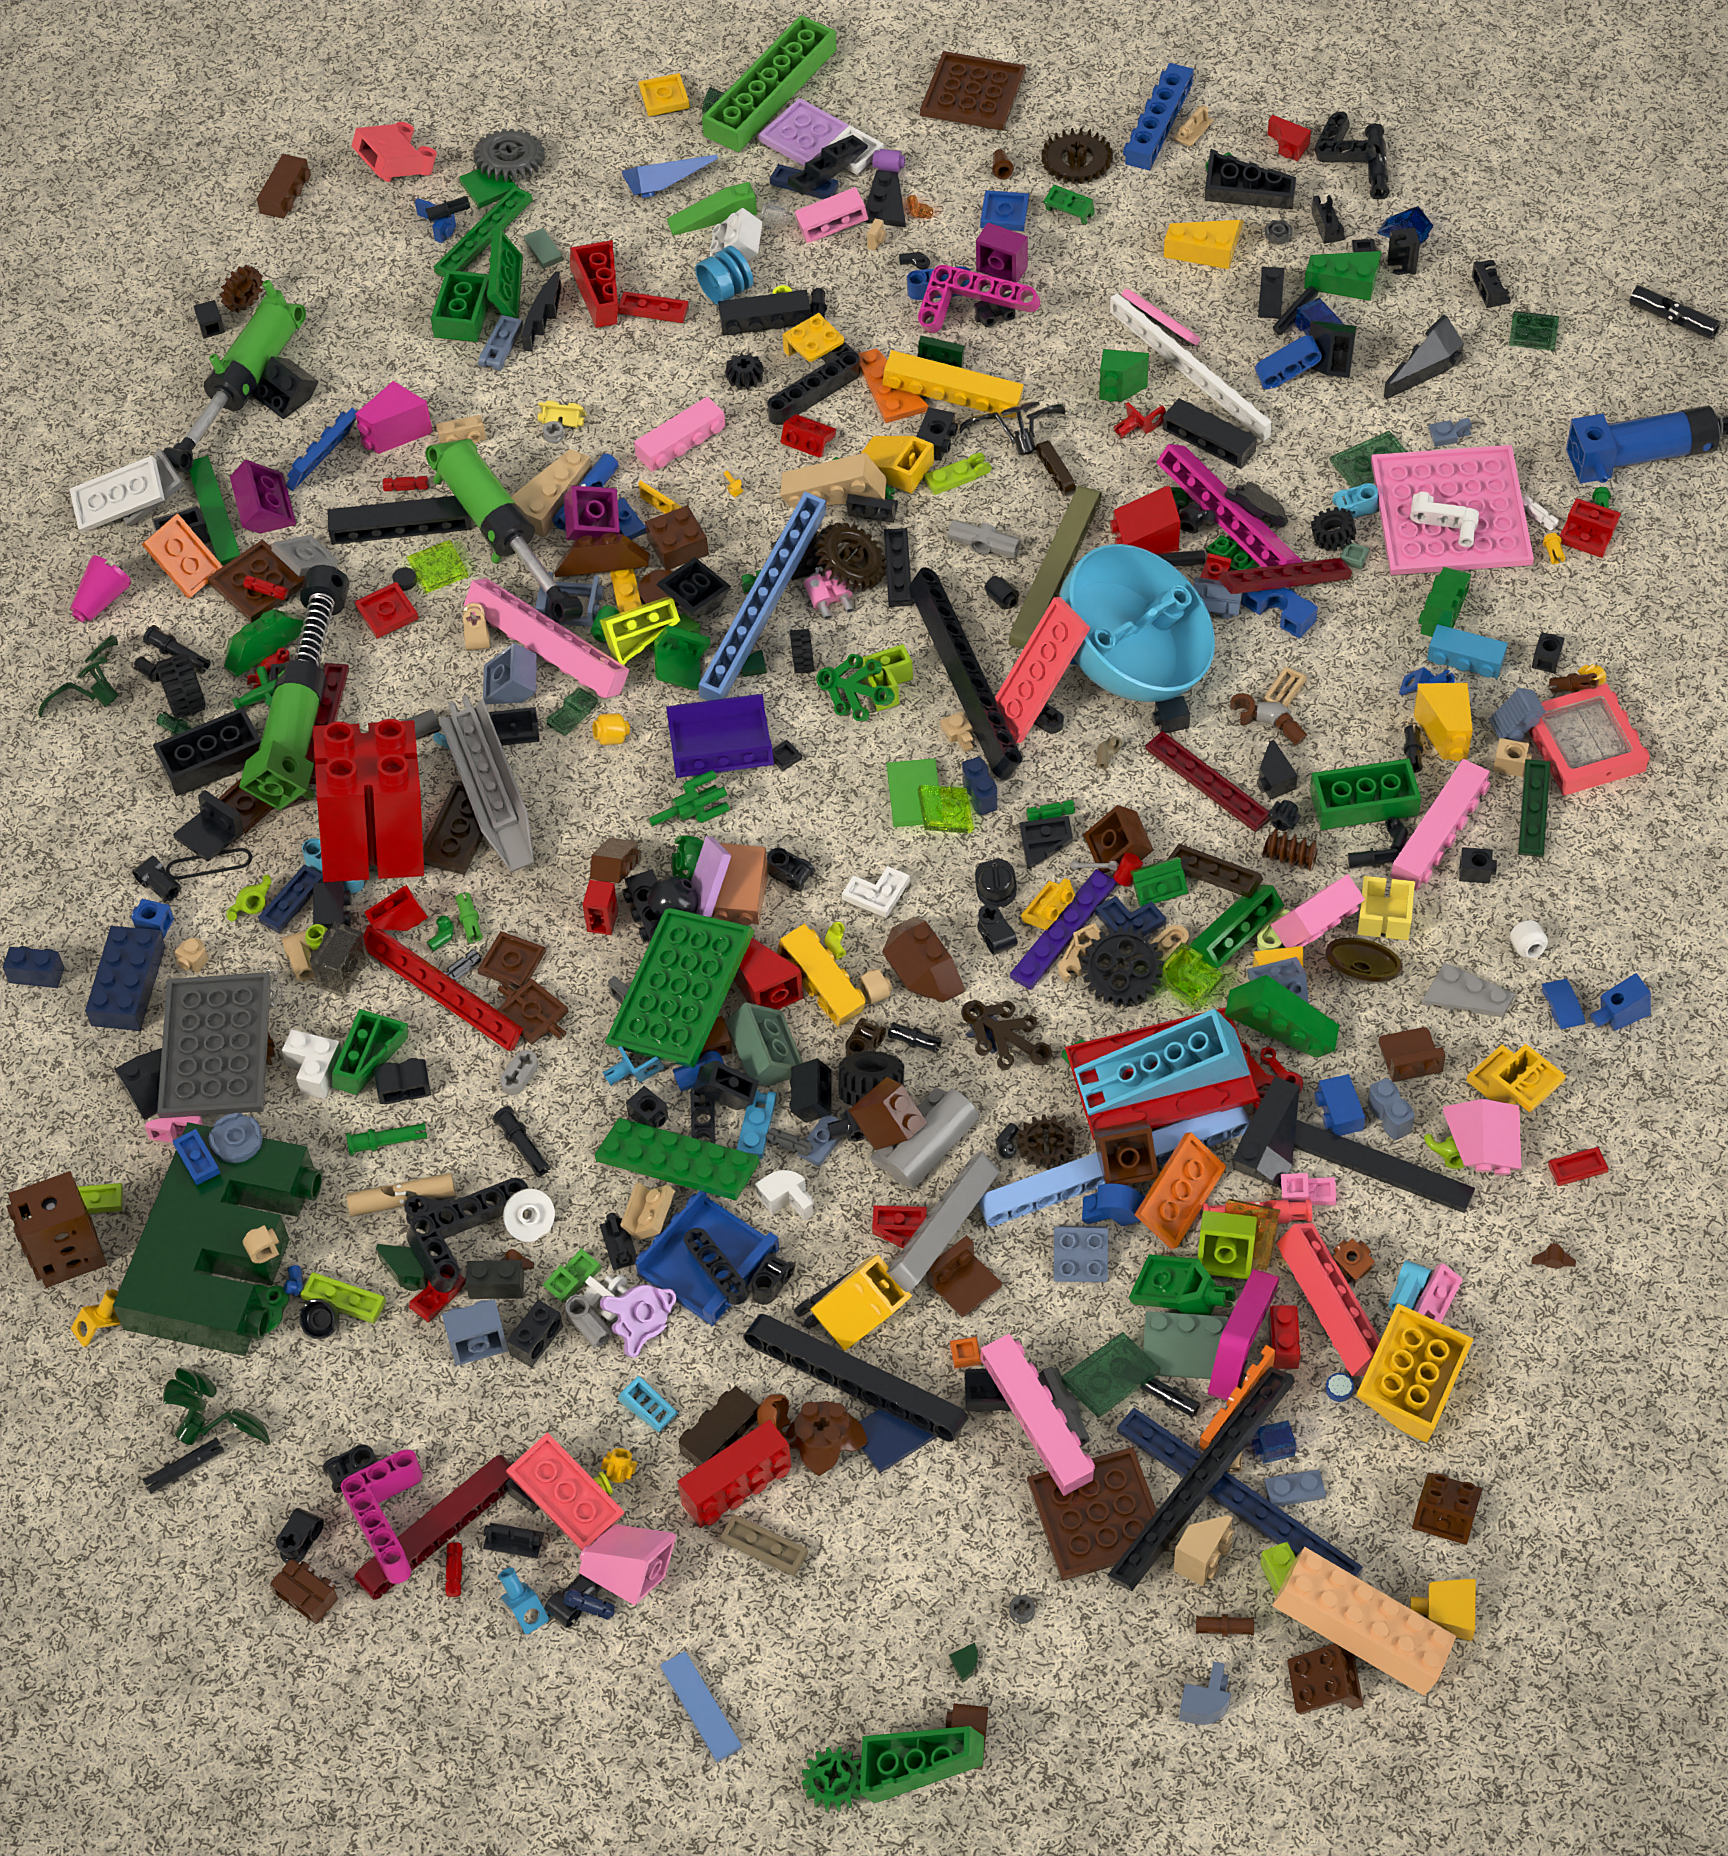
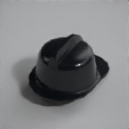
M1001 858L982 862L975 870V882L979 900L984 905L991 904L997 907H1005L1012 903L1017 892L1013 866Z

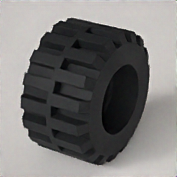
M182 653L157 661V672L173 716L179 719L205 710V699L190 657L186 653Z
M876 1051L854 1053L843 1058V1061L839 1063V1098L845 1104L853 1107L886 1077L904 1086V1064L896 1056Z

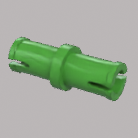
M465 892L466 899H464L463 893H460L455 897L460 912L459 921L464 926L467 941L473 943V936L476 942L480 941L483 935L478 923L479 914L474 910L471 894Z

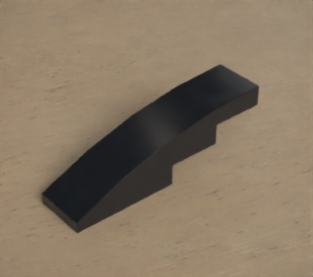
M854 135L822 148L821 156L806 162L803 171L788 177L787 185L801 195H804L844 170L867 150L868 145Z
M555 271L544 284L530 308L521 336L524 351L533 352L535 335H545L547 319H556L562 289L560 271Z

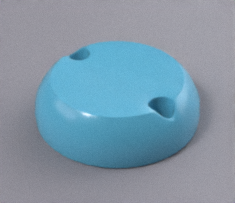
M1110 544L1093 549L1084 555L1068 573L1062 584L1059 597L1091 628L1073 658L1083 673L1099 687L1124 699L1140 702H1159L1180 696L1192 688L1206 674L1212 663L1215 649L1212 621L1196 589L1169 562L1142 548L1124 544Z

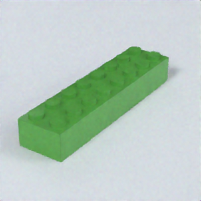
M800 15L702 116L703 136L739 153L837 50L836 31Z

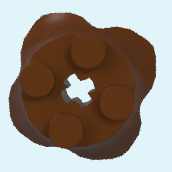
M829 1401L806 1402L803 1404L801 1412L791 1423L784 1437L789 1443V1448L799 1449L804 1465L817 1476L823 1475L834 1467L838 1462L841 1451L854 1452L868 1443L863 1426L848 1413L847 1408L841 1403Z

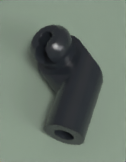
M1392 816L1385 821V826L1393 838L1391 849L1396 848L1400 853L1405 846L1408 830L1400 820Z
M1009 1123L995 1140L999 1155L1005 1159H1011L1016 1154V1147L1013 1146L1012 1139L1019 1132V1128L1013 1123Z

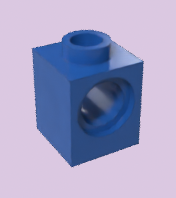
M143 898L138 907L133 909L131 915L135 928L160 930L163 939L174 920L170 905Z

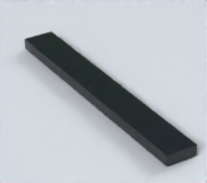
M1296 1120L1294 1148L1459 1212H1466L1475 1192L1474 1187Z

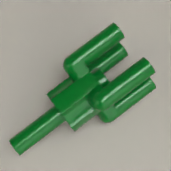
M711 770L684 782L683 789L685 794L671 799L673 807L649 817L648 821L651 827L675 816L682 821L695 816L699 823H704L730 811L727 802L704 811V806L727 796L724 787L718 789L716 785H713L700 792L695 790V788L717 779L715 772Z

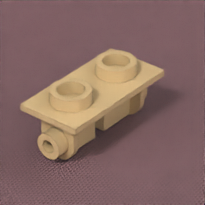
M1205 105L1197 107L1192 116L1179 128L1173 139L1192 147L1214 121V119L1208 117V107Z

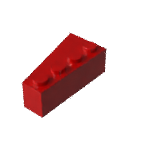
M613 240L570 247V269L595 327L617 324L618 297Z

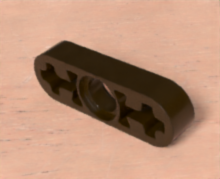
M1047 440L1036 444L1037 455L1049 475H1053L1051 478L1061 494L1065 496L1075 492L1074 479L1050 441Z

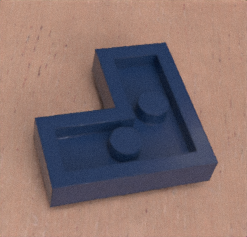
M1117 896L1095 908V914L1108 929L1111 927L1114 933L1118 932L1119 926H1122L1124 932H1127L1128 928L1132 926L1134 934L1142 929L1143 938L1166 924V917L1152 901L1132 913Z

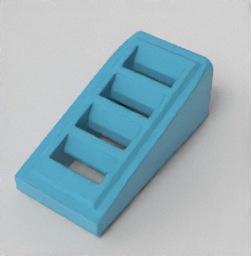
M639 1375L618 1397V1400L658 1433L678 1414ZM638 1390L641 1391L642 1394L634 1400L632 1396ZM646 1397H648L649 1399H651V1400H650L646 1405H644L643 1407L640 1405V1403H641ZM656 1403L659 1407L652 1414H649L647 1411ZM662 1410H665L667 1414L658 1422L655 1417Z

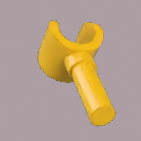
M726 470L724 475L730 482L727 486L728 492L733 497H737L743 492L741 488L742 482L740 479L735 480L730 472Z

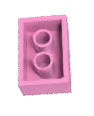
M1347 874L1272 923L1271 927L1285 948L1305 946L1322 936L1325 931L1338 925L1344 918L1359 910L1357 905L1365 899Z

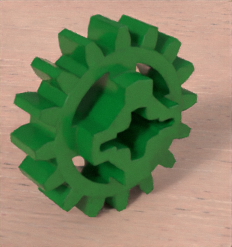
M826 1747L825 1755L816 1751V1760L807 1759L809 1769L802 1770V1776L805 1778L802 1781L803 1789H808L806 1791V1798L809 1800L815 1797L814 1807L816 1808L821 1804H825V1812H829L831 1806H835L837 1812H841V1805L844 1803L847 1807L851 1808V1799L859 1800L861 1798L858 1791L860 1790L861 1769H859L861 1767L860 1759L852 1761L853 1752L849 1751L846 1755H843L842 1747H838L836 1753H832L830 1747ZM843 1765L851 1771L852 1775H850V1772H845ZM837 1770L838 1778L832 1782V1787L830 1788L829 1780L835 1776V1771ZM814 1783H817V1786H821L824 1789V1794L816 1788Z

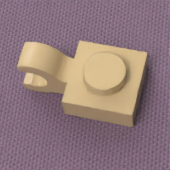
M962 711L940 720V725L950 742L958 740L964 752L974 749L971 741H973V728Z

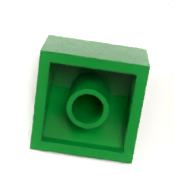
M1103 349L1100 366L1099 400L1122 402L1148 386L1149 353Z

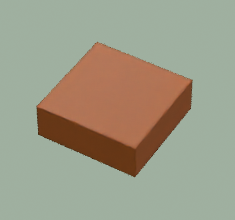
M977 1337L950 1341L954 1369L981 1365Z

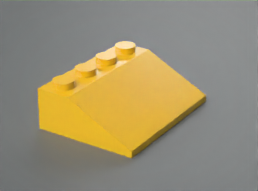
M1397 1303L1356 1396L1402 1432L1427 1443L1435 1430L1474 1339Z

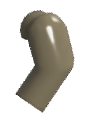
M1114 736L1098 746V769H1107L1109 767V757L1117 753L1122 747V741L1119 737Z

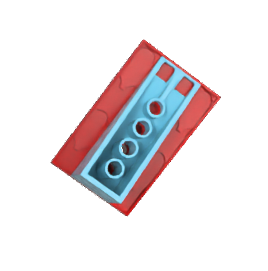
M1226 1007L1214 1008L1204 1013L1066 1046L1067 1057L1093 1139L1094 1129L1146 1120L1151 1129L1181 1120H1190L1218 1111L1224 1112L1261 1101L1236 1024L1233 1019L1224 1016Z

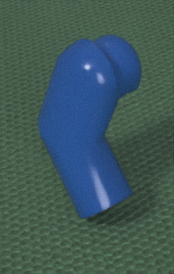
M293 1265L287 1269L289 1280L284 1283L283 1289L288 1295L299 1296L303 1289L302 1270L299 1265Z

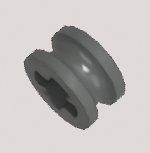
M1019 1595L1011 1600L1009 1613L1012 1620L1019 1624H1026L1033 1619L1035 1605L1030 1597ZM1020 1604L1026 1605V1609L1030 1608V1610L1025 1611V1615H1019V1611L1014 1609H1019Z

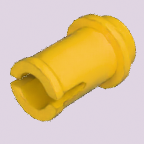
M1556 533L1547 534L1542 543L1547 548L1551 564H1559V557L1561 562H1564L1566 559L1560 544L1562 541L1561 537Z

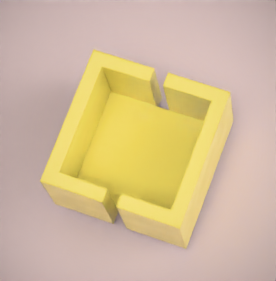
M1364 876L1361 894L1365 900L1360 903L1357 935L1380 937L1381 933L1386 934L1385 938L1409 940L1415 881L1392 879L1389 897H1384L1387 878Z

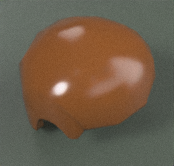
M780 1393L767 1396L761 1402L757 1411L758 1425L760 1426L770 1419L782 1436L785 1437L786 1433L782 1429L791 1423L787 1417L789 1411V1400L787 1397Z

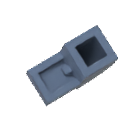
M1213 1661L1208 1688L1185 1683L1179 1721L1197 1725H1208L1218 1721L1225 1715L1230 1705L1231 1693L1226 1692L1229 1675L1224 1674V1663Z

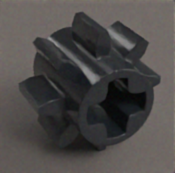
M1283 800L1281 803L1276 801L1268 813V816L1272 817V826L1280 831H1286L1288 828L1293 830L1301 818V815L1297 814V805L1289 800Z

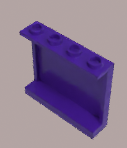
M763 693L666 706L676 778L702 775L711 770L718 773L774 765Z

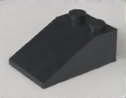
M696 557L670 573L656 585L692 615H708L722 604L731 588V585Z

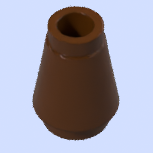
M998 149L993 153L992 172L998 179H1008L1013 173L1014 166L1005 151Z

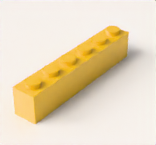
M891 350L887 360L882 383L884 386L954 403L959 406L988 413L998 412L1000 416H1002V411L1020 405L1024 384L894 350ZM1012 413L1002 417H1009L1015 419L1016 413Z

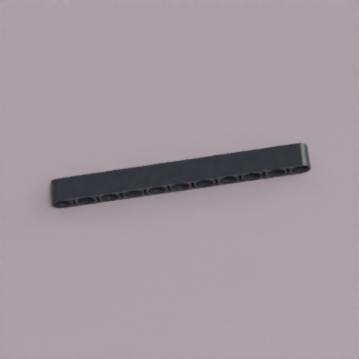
M922 567L910 583L909 591L992 772L998 778L1007 780L1021 764L1022 755L938 575L932 569Z

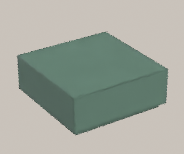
M1354 543L1346 544L1340 558L1347 566L1362 570L1370 548Z

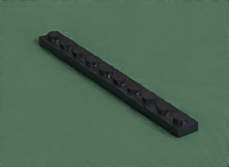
M1270 1367L1108 1573L1107 1576L1112 1583L1130 1591L1135 1589L1296 1382L1292 1374L1274 1367Z

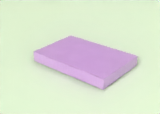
M710 836L705 837L691 879L699 900L694 914L707 917L712 916L731 859V855L714 837Z

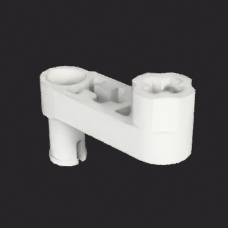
M1419 492L1413 495L1410 518L1412 521L1420 524L1460 529L1459 545L1471 547L1474 543L1475 529L1478 527L1479 512L1464 506L1434 503V497L1429 493Z

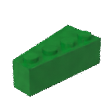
M1263 975L1229 991L1224 1016L1312 1057L1319 1058L1335 1051L1340 1025L1268 975Z

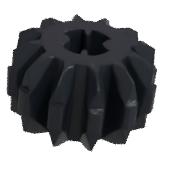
M741 352L740 356L732 355V359L727 361L725 376L730 386L736 385L738 390L743 386L748 391L750 385L756 388L758 382H762L764 367L758 356L753 357L751 352L743 355Z

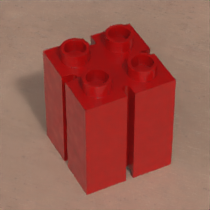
M384 719L380 722L368 723L367 733L360 732L359 723L348 724L338 721L328 725L313 726L323 883L370 880V865L377 866L378 879L424 876L421 791L415 721Z

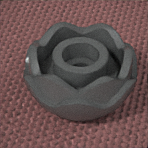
M1272 220L1265 226V236L1273 244H1284L1292 236V227L1285 220Z

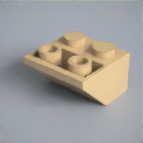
M1226 1515L1188 1525L1175 1548L1173 1571L1202 1586L1205 1585L1208 1578L1213 1580L1220 1567L1217 1563L1221 1555L1226 1557L1233 1544L1230 1541L1234 1534V1530L1231 1529L1233 1518Z

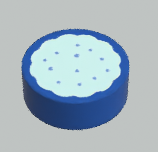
M1335 1373L1327 1379L1326 1393L1330 1399L1336 1402H1344L1352 1396L1354 1383L1350 1376L1344 1373Z

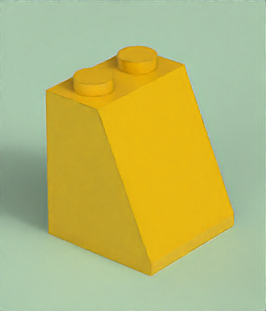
M1468 683L1418 684L1413 712L1414 718L1443 760L1460 761L1468 759L1473 731Z

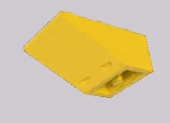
M873 436L861 452V454L866 453L886 476V484L911 494L934 463V444L915 436Z
M878 1254L865 1259L810 1309L843 1351H846L912 1297L909 1292H905L886 1273L889 1267Z

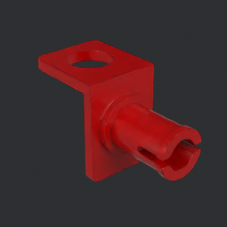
M1127 402L1125 406L1128 417L1113 426L1121 439L1136 427L1141 428L1148 434L1163 423V416L1166 413L1165 407L1161 405L1144 418ZM1160 414L1159 419L1152 423L1154 417Z

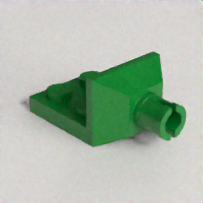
M1149 1254L1128 1299L1133 1305L1178 1309L1181 1314L1210 1316L1215 1306L1232 1307V1302L1235 1301V1290L1232 1286L1216 1285L1199 1259Z

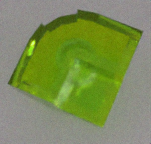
M1181 942L1166 960L1162 969V979L1166 990L1173 997L1197 1011L1207 1002L1208 996L1223 979V974L1203 962L1202 954Z

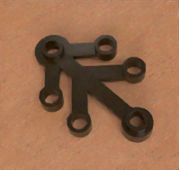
M978 1000L968 1001L961 1009V1015L963 1020L973 1027L977 1040L975 1045L976 1053L980 1056H986L992 1049V1043L986 1037L985 1026L992 1031L999 1054L997 1065L1000 1069L1008 1070L1014 1063V1057L1009 1052L1006 1040L1029 1054L1032 1063L1035 1065H1045L1052 1057V1049L1048 1044L1039 1042L1033 1045L1012 1031L1022 1029L1024 1032H1032L1037 1026V1019L1033 1015H1025L1023 1018L996 1021L989 1017L1000 1015L1005 1019L1010 1018L1016 1010L1015 1005L1011 1001H1004L1002 1004L985 1006ZM1003 1007L1009 1008L1010 1012H1006ZM1025 1021H1029L1032 1026H1028ZM980 1044L985 1045L987 1050L982 1049ZM1036 1054H1040L1043 1059L1039 1058ZM1002 1059H1007L1009 1064L1004 1063Z

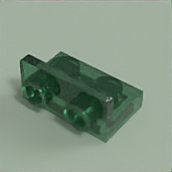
M1514 311L1509 346L1555 351L1559 316Z

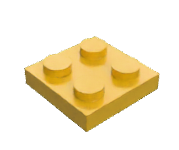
M680 73L638 81L648 117L690 108Z

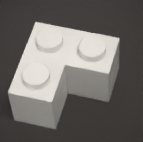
M291 1029L282 1049L286 1066L300 1069L296 1080L302 1094L325 1099L332 1085V1072L342 1051L340 1042Z

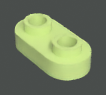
M1281 909L1261 928L1257 936V946L1261 951L1282 948L1283 943L1271 927V924L1290 912L1289 910ZM1267 941H1272L1273 944H1268V943H1266V942H1267Z

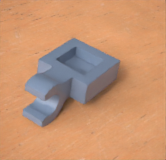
M1469 418L1461 419L1455 425H1453L1451 420L1429 424L1428 430L1434 446L1438 447L1457 443L1458 437L1471 435L1470 427H1472Z

